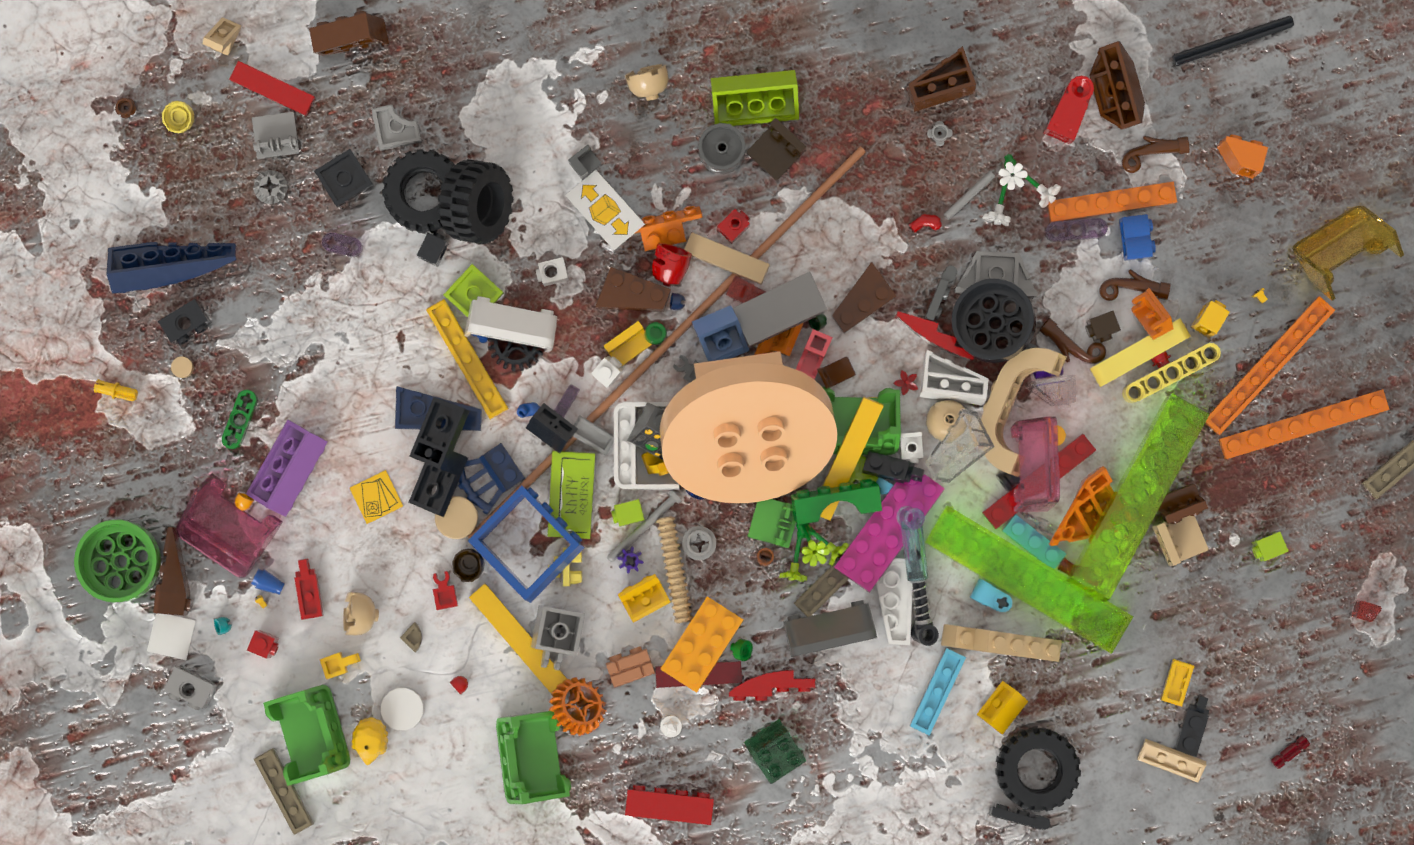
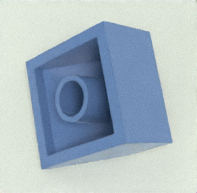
M731 305L692 321L708 362L730 359L750 351L738 318Z

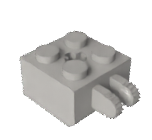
M542 605L538 606L531 648L543 650L541 667H547L550 651L556 652L554 670H560L563 654L577 656L585 618L584 613ZM560 625L559 628H561L562 631L561 633H557V636H555L556 633L554 632V628H557V626Z

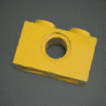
M1217 300L1214 302L1210 301L1202 306L1190 328L1210 338L1218 333L1230 311L1225 309L1226 305Z

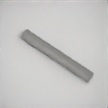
M989 171L944 213V216L950 220L991 182L995 175Z

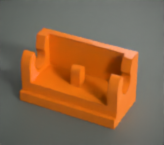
M1150 288L1132 300V303L1136 305L1131 308V311L1152 340L1174 329L1170 314Z

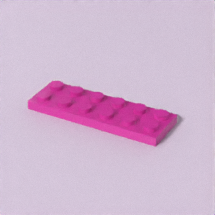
M925 474L922 482L910 480V482H905L904 484L896 482L881 502L882 511L873 513L834 568L870 593L945 488Z

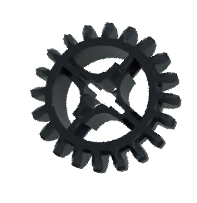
M488 338V342L494 343V345L488 346V350L496 351L491 354V357L496 358L499 356L496 364L500 365L504 361L503 368L505 370L511 364L513 372L516 371V365H519L520 371H524L523 364L526 363L529 368H532V364L529 361L533 359L535 363H538L539 360L535 355L543 356V352L538 350L540 347L533 346L532 351H530L525 344H521L524 348L523 350L517 346L513 348V342L509 341L505 351L502 353L499 346L500 340ZM516 351L526 355L525 358L519 360L508 358L510 354L512 355Z

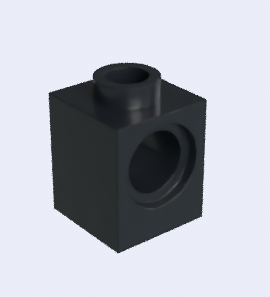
M427 232L416 256L438 267L449 245L445 241L446 237L437 232H434L433 235Z

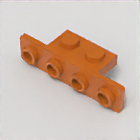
M687 206L680 211L675 212L671 210L664 212L663 215L643 217L642 221L645 225L635 233H641L644 250L656 249L658 243L674 245L686 242L682 222L702 218L700 206Z
M804 323L759 343L754 355L780 351L782 355L790 356Z

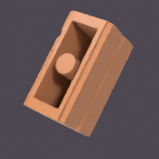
M639 646L629 650L630 655L622 657L620 653L609 657L610 662H607L606 666L614 688L655 673L647 648L642 650V647Z

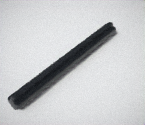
M1286 16L1176 53L1172 56L1173 62L1178 66L1283 31L1294 26L1292 16Z

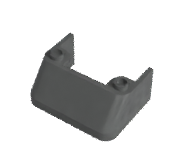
M863 600L851 602V607L803 618L800 617V614L788 616V621H783L792 657L878 638L869 603H864Z

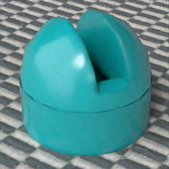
M219 617L214 619V627L218 635L226 634L231 630L232 624H228L230 622L229 618Z

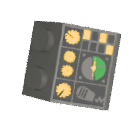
M647 402L627 441L663 460L660 423L665 410Z

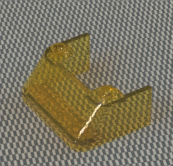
M1355 206L1293 246L1296 259L1313 285L1332 301L1336 298L1331 284L1334 282V276L1331 271L1364 250L1370 254L1377 255L1389 248L1400 258L1404 256L1396 230L1365 206Z

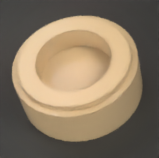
M181 356L173 360L171 371L175 376L187 378L193 373L194 365L189 358Z

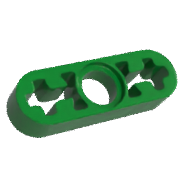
M243 390L237 396L222 435V444L228 449L234 450L242 445L258 403V397L253 391ZM248 394H251L250 398L253 399V402L247 403L245 408L249 410V413L238 410L239 406L243 408L245 405V401L242 400L243 396L247 397ZM237 414H243L246 418L245 423L241 426H237L234 422ZM232 426L242 431L241 434L236 431L235 438L238 439L237 443H232L230 446V441L227 440V437L233 436L234 430H230Z

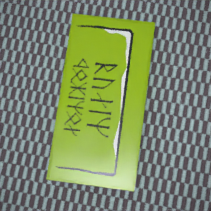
M552 451L549 506L554 510L552 514L556 518L560 516L568 524L566 528L570 533L574 531L581 539H591L596 453L562 451L559 454L557 451ZM548 522V534H547V536H548V537H563V536Z

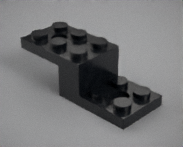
M433 397L409 455L411 458L424 462V465L408 503L439 516H445L469 458L453 451L470 412L469 410ZM446 419V425L441 429V423ZM436 485L437 490L432 495V488Z

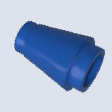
M258 569L251 584L256 586L255 589L280 595L285 583L265 569L264 571Z

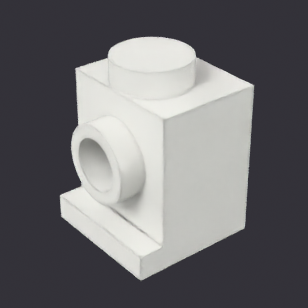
M922 432L901 433L899 443L900 459L910 461L911 463H919V459L923 458ZM909 444L915 445L916 450L914 452L908 450Z

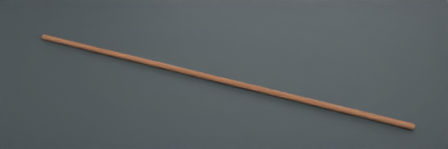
M860 146L750 256L759 259L866 151ZM732 273L586 419L594 423L693 325L692 321L699 319L741 276ZM572 437L562 451H566L577 438ZM552 453L475 528V530L468 536L469 538H471L482 527V525L521 486H524L528 489L552 465Z

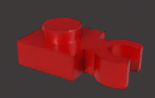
M448 571L444 572L445 579L443 581L438 579L437 573L433 574V580L438 584V588L432 589L436 610L458 606L455 585L448 586L450 580Z

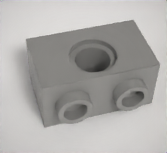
M176 666L164 691L169 693L168 697L177 701L183 699L188 702L187 705L189 707L199 710L200 708H207L218 684L181 666ZM188 683L192 684L195 688L192 695L186 693L185 688Z

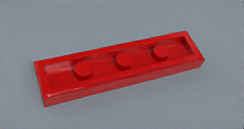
M240 61L237 62L229 78L230 81L304 116H307L315 100V96Z

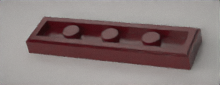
M741 661L716 663L703 685L742 683ZM655 666L656 688L685 686L662 671V666Z

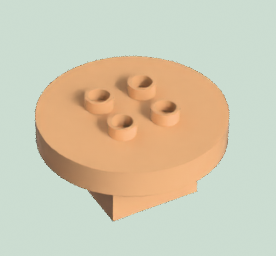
M780 351L695 363L696 379L683 387L672 398L661 419L660 441L662 456L672 478L683 488L695 495L725 503L765 501L800 488L823 470L832 457L837 442V427L833 407L826 391L818 382L805 373L783 366Z

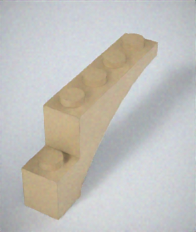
M948 624L943 626L941 641L942 646L1059 662L1062 644L1061 640Z

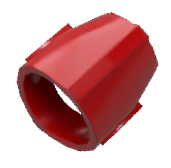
M658 243L655 252L657 257L653 260L652 264L654 278L663 282V285L671 287V284H680L688 270L692 253L677 246Z

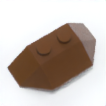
M1120 41L1100 47L1089 75L1094 85V95L1100 116L1121 130L1141 124L1143 122L1145 101L1133 60Z

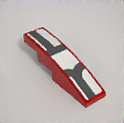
M899 311L896 313L895 318L930 345L970 362L973 360L974 357L963 348L955 346L956 337L937 332L939 323Z

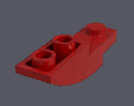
M794 670L768 672L740 683L729 691V697H733V701H746V697H755V701H767L768 697H772V688H776V692H789V688H798V692H811V688H815V678H794Z

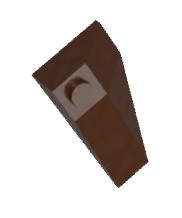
M168 527L163 550L166 561H163L162 565H160L159 573L161 574L162 583L156 586L153 613L185 616L188 615V611L191 612L193 599H190V589L177 528Z

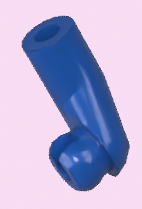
M535 402L523 403L517 408V415L521 418L533 416L540 406Z

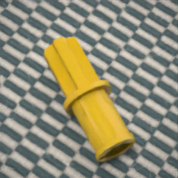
M97 379L96 383L98 384L94 385L95 393L109 395L112 399L121 398L133 402L138 396L136 389L121 386L118 382L114 384Z

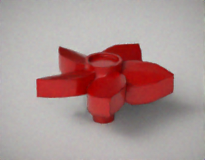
M901 370V379L896 380L893 384L901 387L903 396L908 393L909 389L918 390L917 385L913 383L917 374L908 376L906 372Z

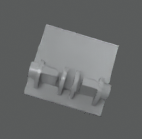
M294 111L252 117L255 139L253 147L254 151H256L257 159L299 153Z

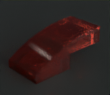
M735 276L726 295L743 304L766 293V291Z

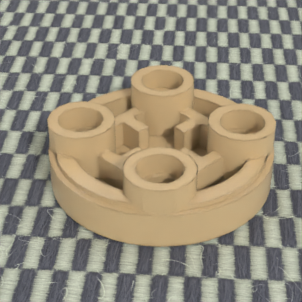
M453 496L445 516L442 517L435 514V523L438 530L444 536L451 539H463L475 530L478 523V511L468 499Z

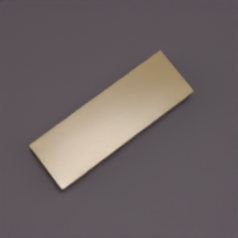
M1148 739L1144 740L1137 756L1139 761L1195 782H1199L1207 765L1204 760Z

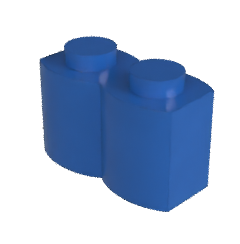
M1148 215L1120 218L1119 225L1124 261L1153 257L1156 246L1155 241L1151 240L1150 232L1153 231V223L1151 219H1148Z

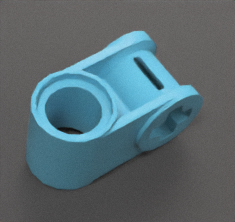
M980 578L970 595V598L999 612L1009 611L1013 604L1008 594ZM1005 597V602L1008 605L1006 607L1002 606L1000 609L998 607L999 603L996 601L998 598L1002 599Z

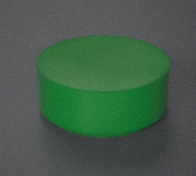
M658 322L649 324L644 332L647 342L653 345L662 343L667 334L665 327Z

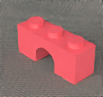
M813 329L796 370L805 373L815 380L818 373L817 369L820 368L833 337Z

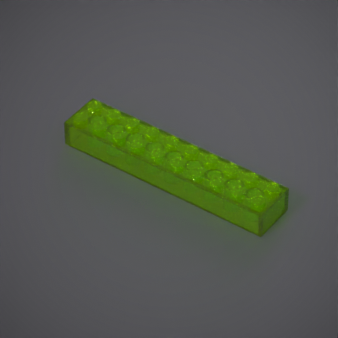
M1173 393L1165 398L1066 579L1067 582L1103 603L1110 600L1210 414Z
M948 505L944 506L923 541L927 546L1106 653H1113L1134 617Z

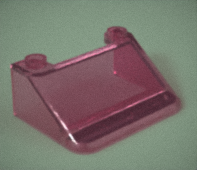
M211 474L194 490L176 531L178 536L186 543L233 575L243 578L254 567L283 521L276 516L268 515L260 522L244 510L241 511L235 504L221 496L225 489V483L214 474Z

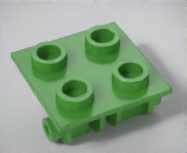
M773 499L757 502L748 537L789 548L796 524L792 504Z

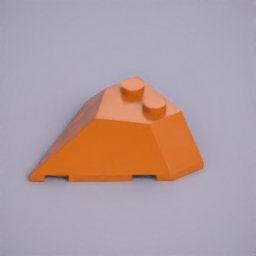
M1104 466L1097 468L1081 480L1076 496L1049 543L1050 546L1058 545L1059 542L1065 540L1074 542L1097 537L1099 533L1108 532L1109 534L1116 533L1133 520L1127 507L1116 497L1110 486V483L1113 481Z

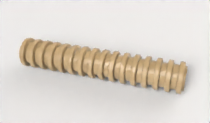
M670 516L659 518L656 520V523H659L657 529L660 530V533L658 535L662 539L660 540V543L663 545L661 550H664L662 556H665L663 562L666 563L664 568L668 572L666 573V576L669 578L667 583H670L668 589H671L669 595L672 596L670 601L674 605L672 606V609L675 611L673 616H676L674 622L682 623L691 621L693 616L690 614L692 610L689 609L691 603H688L690 597L687 596L688 590L685 587L687 583L684 582L686 577L683 576L685 570H682L684 564L681 563L682 557L679 554L681 550L678 549L680 547V544L677 543L679 537H676L678 531L675 530L676 524L673 522L675 517Z

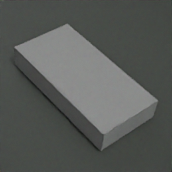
M579 415L574 424L578 430L573 437L600 453L607 455L614 443V435Z

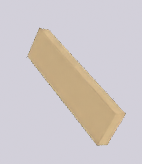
M691 233L684 249L692 253V257L762 285L770 267V264L695 233Z

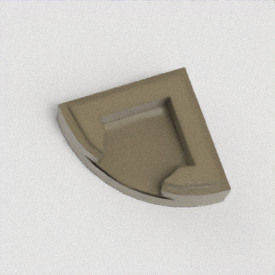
M416 622L400 637L415 653L420 648L422 642V633Z

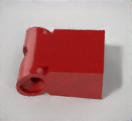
M1076 76L1067 84L1043 131L1044 134L1069 145L1075 140L1094 91L1091 79L1087 76Z

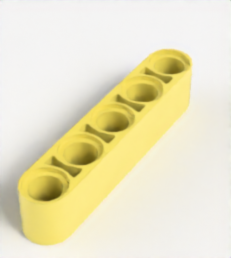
M1181 318L1172 322L1174 329L1154 340L1147 336L1090 368L1099 386L1102 387L1191 337Z
M1214 343L1203 345L1130 383L1122 391L1124 400L1128 403L1138 402L1219 359L1221 354L1220 348ZM1206 348L1213 351L1212 359L1206 358L1204 354ZM1187 358L1193 359L1195 363L1193 369H1189L1186 366ZM1168 368L1175 370L1176 376L1174 379L1167 376ZM1150 377L1157 381L1155 389L1148 386V379ZM1131 387L1138 390V397L1136 399L1129 396V389Z

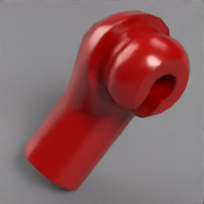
M923 214L910 223L909 227L916 233L924 226L938 230L941 228L942 223L937 215Z

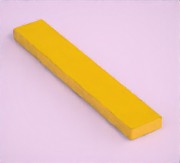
M443 299L427 308L426 311L489 419L491 420L508 410L509 408L468 338L464 336L465 333L446 300Z
M863 396L822 486L833 488L839 487L838 485L841 483L849 482L884 407L883 404ZM839 501L828 505L820 517L831 521Z
M486 583L469 597L551 694L558 684L563 683L567 679L560 670H554V662L550 658L547 667H541L543 650L531 648L532 637Z

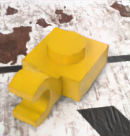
M342 652L319 659L326 680L348 673L346 666L361 661L359 653L343 658Z

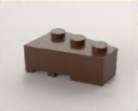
M366 11L355 12L354 16L337 17L334 22L330 23L327 21L319 22L316 24V27L309 28L313 53L321 56L348 52L350 48L361 45L363 49L369 48V43L380 42L382 45L389 44L385 20L368 14Z
M610 267L595 307L600 310L664 312L671 289Z

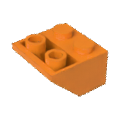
M1231 134L1222 139L1217 145V149L1233 174L1253 179L1262 172L1268 147L1263 146L1262 142L1256 140L1247 142L1242 140L1241 136Z

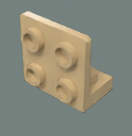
M1195 516L1184 517L1181 522L1176 524H1168L1164 521L1152 526L1168 566L1177 565L1183 560L1208 551V546Z

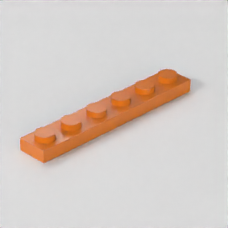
M1173 181L1058 199L1053 203L1049 202L1047 207L1050 223L1175 204L1177 203V197Z

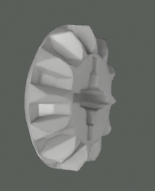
M267 170L260 172L259 176L255 179L253 189L260 201L267 204H275L285 197L288 185L281 173ZM269 178L272 184L277 185L276 188H272L271 195L268 189L262 188L268 185Z
M695 526L684 534L682 547L688 557L694 560H704L714 553L716 538L710 529L703 526ZM697 534H700L702 541H709L708 544L702 545L701 553H699L697 546L690 545V543L697 540Z

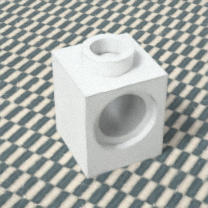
M563 257L538 263L539 269L535 270L538 282L542 281L544 286L569 281ZM550 267L557 269L556 276L552 278L546 276V270Z

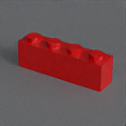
M633 785V788H628L625 816L711 825L714 797H710V793L697 792V795H689V791L676 789L675 793L667 792V788L654 787V790H645L646 786Z

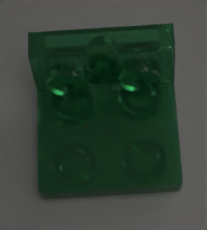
M780 719L743 742L770 784H773L806 762L804 755Z

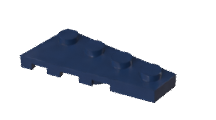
M396 386L395 429L420 430L434 396ZM438 398L470 411L462 431H481V409ZM446 419L442 421L441 429L446 425Z

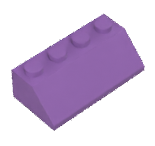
M287 420L246 495L266 508L286 517L292 509L298 494L302 491L308 476L313 471L317 460L324 452L327 441Z

